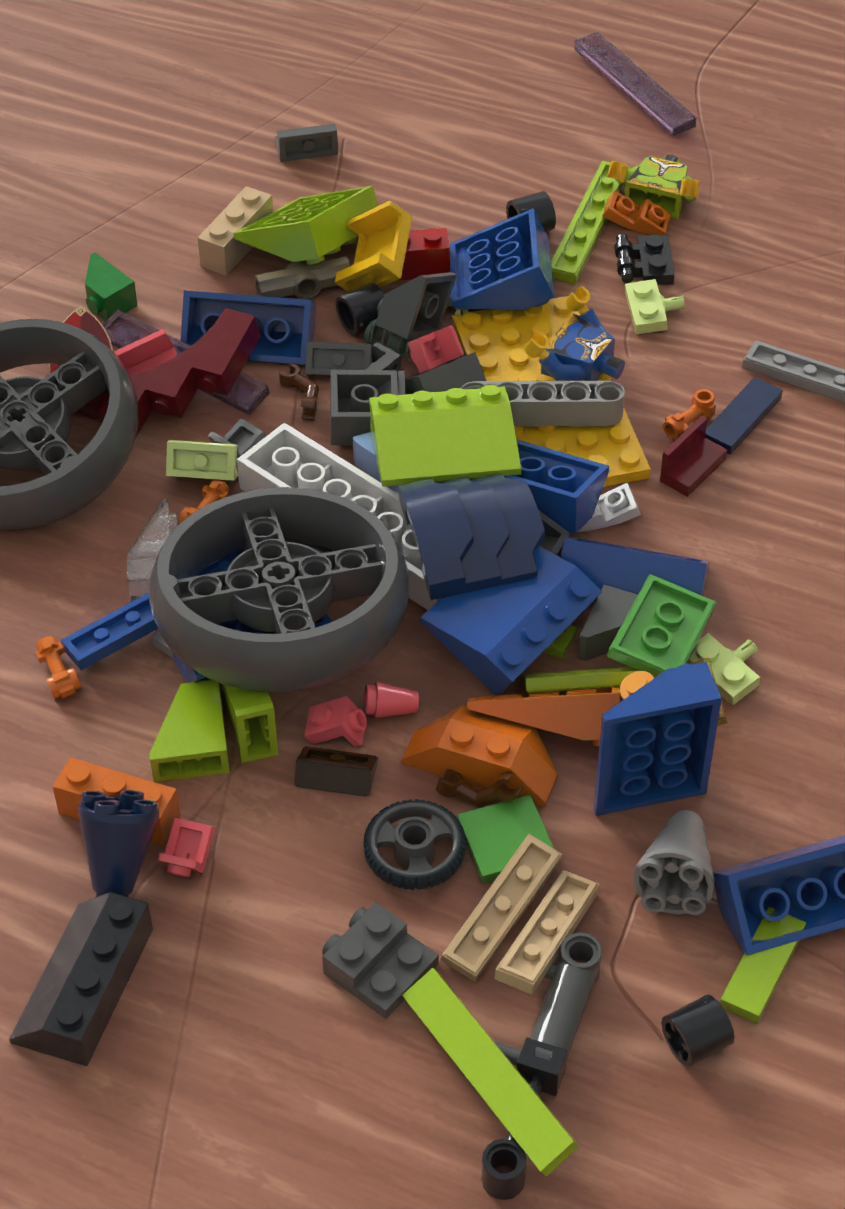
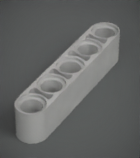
M472 381L461 387L466 390L478 389L486 385L505 386L511 405L514 426H612L618 424L623 417L625 390L620 383L615 381Z

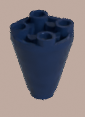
M124 790L120 792V797L106 796L105 793L99 791H85L82 793L81 801L78 803V814L92 888L96 892V897L110 892L128 897L134 890L159 818L158 803L152 800H144L143 792Z

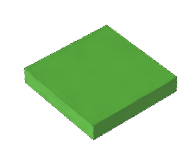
M531 795L457 814V820L460 821L465 832L466 846L482 884L496 880L528 834L554 849Z

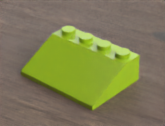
M373 186L299 197L234 232L233 235L235 240L289 261L306 260L308 265L325 260L324 255L340 251L341 245L357 241L356 236L358 235L347 227L348 220L377 207L378 202Z
M486 385L482 388L466 390L452 388L447 391L431 393L428 391H417L407 395L382 394L379 397L369 398L371 437L382 487L403 485L431 478L434 482H441L465 477L476 479L496 474H502L503 476L521 475V464L511 405L505 386Z

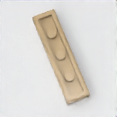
M528 834L443 952L441 961L476 982L561 861L562 853Z
M563 870L497 966L494 979L533 995L561 952V944L566 937L574 932L597 897L600 884Z

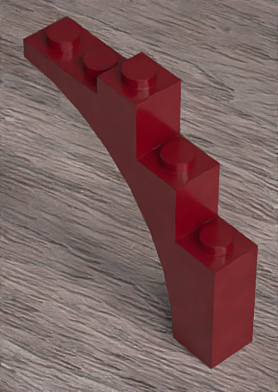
M225 308L213 327L188 349L154 368L130 375L135 387L138 403L136 437L152 410L162 415L170 414L182 418L198 388H202L209 393L229 394L261 337L254 315ZM108 389L76 412L85 414L92 419L100 418L103 422L109 405Z

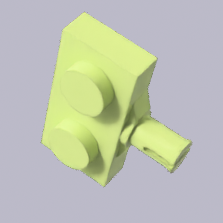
M656 279L625 284V294L636 335L668 330L666 311L685 309L683 295L664 299L659 292Z
M707 633L698 641L687 663L691 665L707 662L720 695L732 706L760 685V676L744 663L746 659L758 651L755 643L751 644L752 641L749 639L737 649L731 651Z

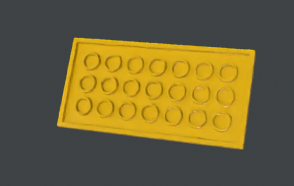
M568 296L550 299L542 306H533L526 310L487 309L468 312L464 315L461 314V316L452 315V326L455 329L464 355L476 353L486 381H555L553 377L541 374L539 356L536 358L528 356L525 352V346L530 341V337L537 331L544 333L550 341L573 314L579 316L580 313L579 311H572L567 307L566 299ZM602 374L597 381L612 380L610 376ZM624 408L622 420L612 426H514L517 440L608 465L609 473L603 487L650 479L651 468Z

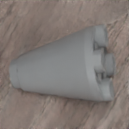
M688 810L675 813L636 864L633 882L637 894L642 898V906L646 910L653 913L665 912L675 915H699L705 911L706 904L712 898L715 879L706 830L698 814Z

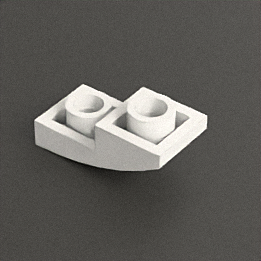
M628 483L600 495L592 518L578 532L606 528L640 516L641 512Z

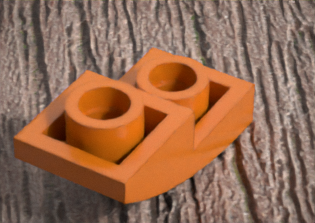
M615 190L609 196L602 216L622 227L642 234L664 235L671 214L648 199L639 206L631 198Z

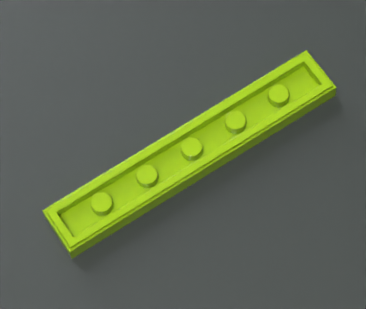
M601 162L551 260L552 277L555 280L577 284L608 220L602 216L608 198L615 190L621 193L624 188L614 178L607 177L611 162Z
M434 968L430 969L402 995L542 1174L547 1177L580 1147Z

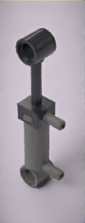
M579 932L571 934L561 944L558 964L553 963L544 976L551 979L530 1038L526 1037L523 1048L518 1049L494 1041L511 1063L517 1066V1070L539 1097L541 1092L557 1096L566 1071V1061L592 988L599 979L602 947L600 942L588 933ZM581 959V960H585V961H587V962H585V963H579V962H576V961H574V960ZM509 1131L506 1139L495 1140L487 1145L482 1157L481 1181L483 1188L490 1196L501 1200L514 1198L520 1194L525 1184L527 1159L525 1151ZM504 1165L512 1168L513 1171L504 1174L497 1172L495 1168Z

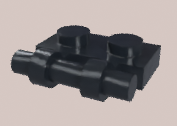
M619 234L616 237L614 250L616 257L619 258L616 264L617 272L624 283L632 282L634 277H641L642 281L656 279L657 285H674V268L668 235L638 236L637 244H632L626 234Z

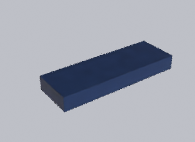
M754 377L706 428L705 438L727 449V453L731 455L781 400L783 390Z

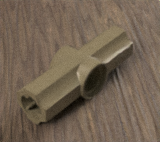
M347 256L310 265L306 263V260L291 262L286 269L254 276L257 295L279 298L295 295L299 299H312L318 295L321 289L339 286L335 283L336 273L349 267L350 262Z

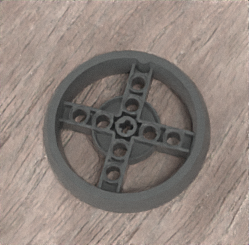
M19 319L0 323V373L31 364L62 365L44 379L23 376L4 380L0 376V468L23 470L37 467L45 475L21 484L0 486V530L36 528L54 523L78 512L93 502L112 484L123 469L132 451L138 426V403L132 379L121 360L107 345L87 331L73 325L47 319ZM108 389L109 405L102 425L90 443L77 454L66 443L71 429L70 415Z
M290 487L265 488L222 498L199 509L181 522L166 539L156 557L150 577L149 601L157 629L168 647L180 660L199 674L215 682L239 689L259 692H286L309 689L334 682L352 674L373 660L391 641L404 617L408 603L410 582L406 560L397 540L388 527L365 507L344 497L314 489ZM303 544L320 546L334 551L320 553ZM247 549L232 561L227 571L196 576L211 563L234 552ZM371 595L361 606L346 616L315 628L314 623L326 614L332 602ZM239 620L248 627L265 632H274V634L242 632L217 625V623Z

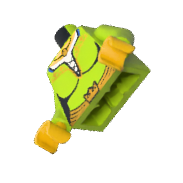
M666 155L664 159L651 156L646 157L640 165L628 169L629 166L624 163L611 161L607 177L614 178L616 182L624 186L625 196L631 198L639 206L648 199L670 213L672 218L678 219L683 198L689 203L694 202L698 198L700 181L687 176V166L681 164L674 155Z

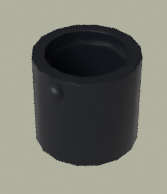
M541 191L507 202V219L534 208L545 232L555 228V209L546 192Z
M368 283L336 298L335 304L338 317L343 327L351 335L366 330L370 322L377 320V307L384 294L375 283Z
M708 994L664 1016L661 1021L662 1031L670 1050L677 1060L686 1067L734 1043V1030L727 1013L721 1004Z

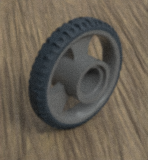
M412 799L402 800L401 803L398 801L390 804V807L386 806L371 819L364 834V854L373 873L387 884L391 883L392 886L400 889L404 887L405 890H414V888H418V890L428 889L429 886L432 888L440 885V882L444 883L459 869L465 856L466 837L460 821L442 805L415 799V801H412ZM403 819L397 824L396 828L391 825V823ZM441 838H451L452 849L449 856L440 865L432 867L431 864L435 855L434 842ZM378 847H395L396 861L406 871L389 865L380 856Z

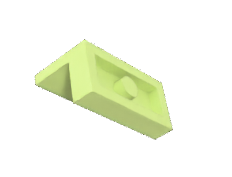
M167 441L166 476L233 481L238 477L236 444Z

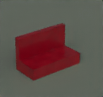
M704 416L696 420L662 455L660 482L687 497L726 460L727 449L705 438L708 418Z

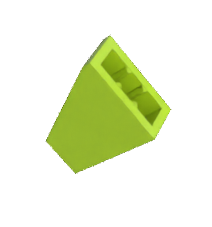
M199 680L180 684L149 753L153 782L230 773L218 682Z
M221 684L222 696L241 763L278 755L275 712L269 693L244 690Z

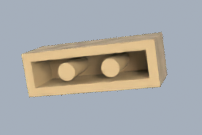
M246 186L197 238L200 267L225 276L234 269L253 246L235 240L233 233L273 212L271 194Z

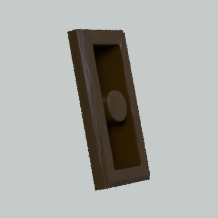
M305 746L296 760L295 786L369 796L378 757L375 755Z

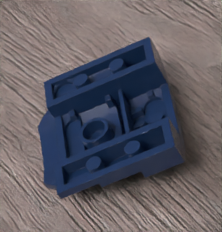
M496 474L473 480L465 477L442 483H435L431 478L397 486L399 502L406 524H411L420 552L422 573L431 600L538 576L533 552L543 540L545 529L526 481L505 478L502 474Z

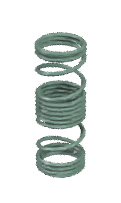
M376 320L370 322L364 336L365 342L372 345L379 339L383 328L378 326L372 338ZM385 329L382 343L380 344L384 345L388 339L387 348L394 350L401 355V358L405 356L409 363H413L407 357V353L410 351L408 342L412 339H405L394 333L390 335V331L384 339L387 331Z

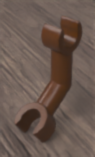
M289 363L290 374L279 370V382L286 387L296 386L305 392V396L301 400V407H303L301 418L315 419L319 386L301 375L300 368L297 365Z
M447 769L444 778H439L436 791L442 796H458L477 807H481L498 799L513 801L522 791L523 787L509 789L505 782L510 779L514 772H505L495 784L478 790L464 783L462 776L458 772Z

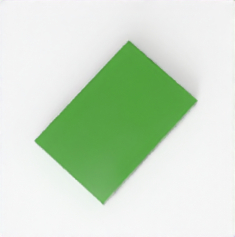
M649 574L614 638L607 657L636 670L646 671L655 678L667 669L687 664L715 610L717 602Z

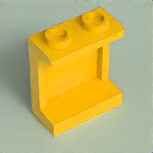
M387 201L348 220L347 227L359 237L354 264L338 271L335 283L349 292L368 283H375L381 288L401 279L412 216L394 202Z

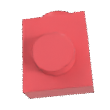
M452 325L408 342L411 359L416 364L419 374L464 355Z
M348 696L309 707L304 737L314 745L344 736L353 747L362 746L367 719L364 712Z
M174 818L165 853L159 852L157 860L168 866L167 873L189 878L191 872L203 874L215 828L206 824Z

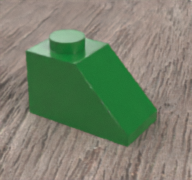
M96 252L91 254L85 280L86 305L91 313L100 316L109 323L138 306L135 282Z

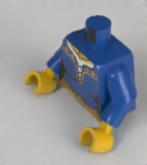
M580 286L575 293L572 292L566 299L567 307L572 311H579L580 315L573 314L550 341L544 333L540 331L535 332L526 344L525 352L533 358L539 356L541 374L553 377L555 381H597L602 374L618 379L624 370L625 361L614 357L615 339L601 324L593 309H588L586 303L590 300V293L583 286Z

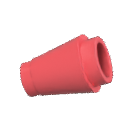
M376 681L374 685H365L363 696V712L365 715H372L373 719L418 712V691H411Z

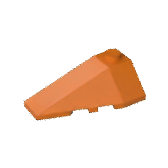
M619 687L570 690L566 692L567 695L560 696L557 691L529 693V697L522 698L521 694L518 693L469 697L467 709L584 741L592 740V746H600L602 715L620 703Z

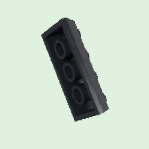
M110 892L78 904L9 1038L11 1044L88 1066L153 931L149 904L147 902Z

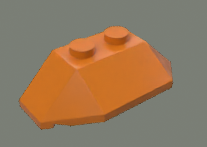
M464 704L416 730L401 759L404 765L445 776L447 769L454 770L462 776L464 783L483 789L495 784L503 773L514 772L510 779L505 782V785L509 789H517L522 786L523 789L516 798L531 795L534 804L546 807L558 778V773L535 727L468 710L467 705Z

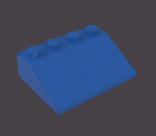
M534 208L450 243V272L457 274L451 292L453 308L526 310L533 306H542L550 299L555 298L549 238Z
M538 546L533 552L538 573L537 577L443 597L418 620L494 695L502 694L602 593L577 566L541 546Z
M707 662L691 665L683 664L676 668L667 669L602 715L594 813L596 816L707 794L722 699Z

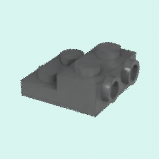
M375 902L368 910L361 907L353 914L349 922L350 929L342 937L334 934L326 941L322 949L323 972L387 1019L405 1000L402 995L430 969L435 968L439 964V955L408 934L407 923Z

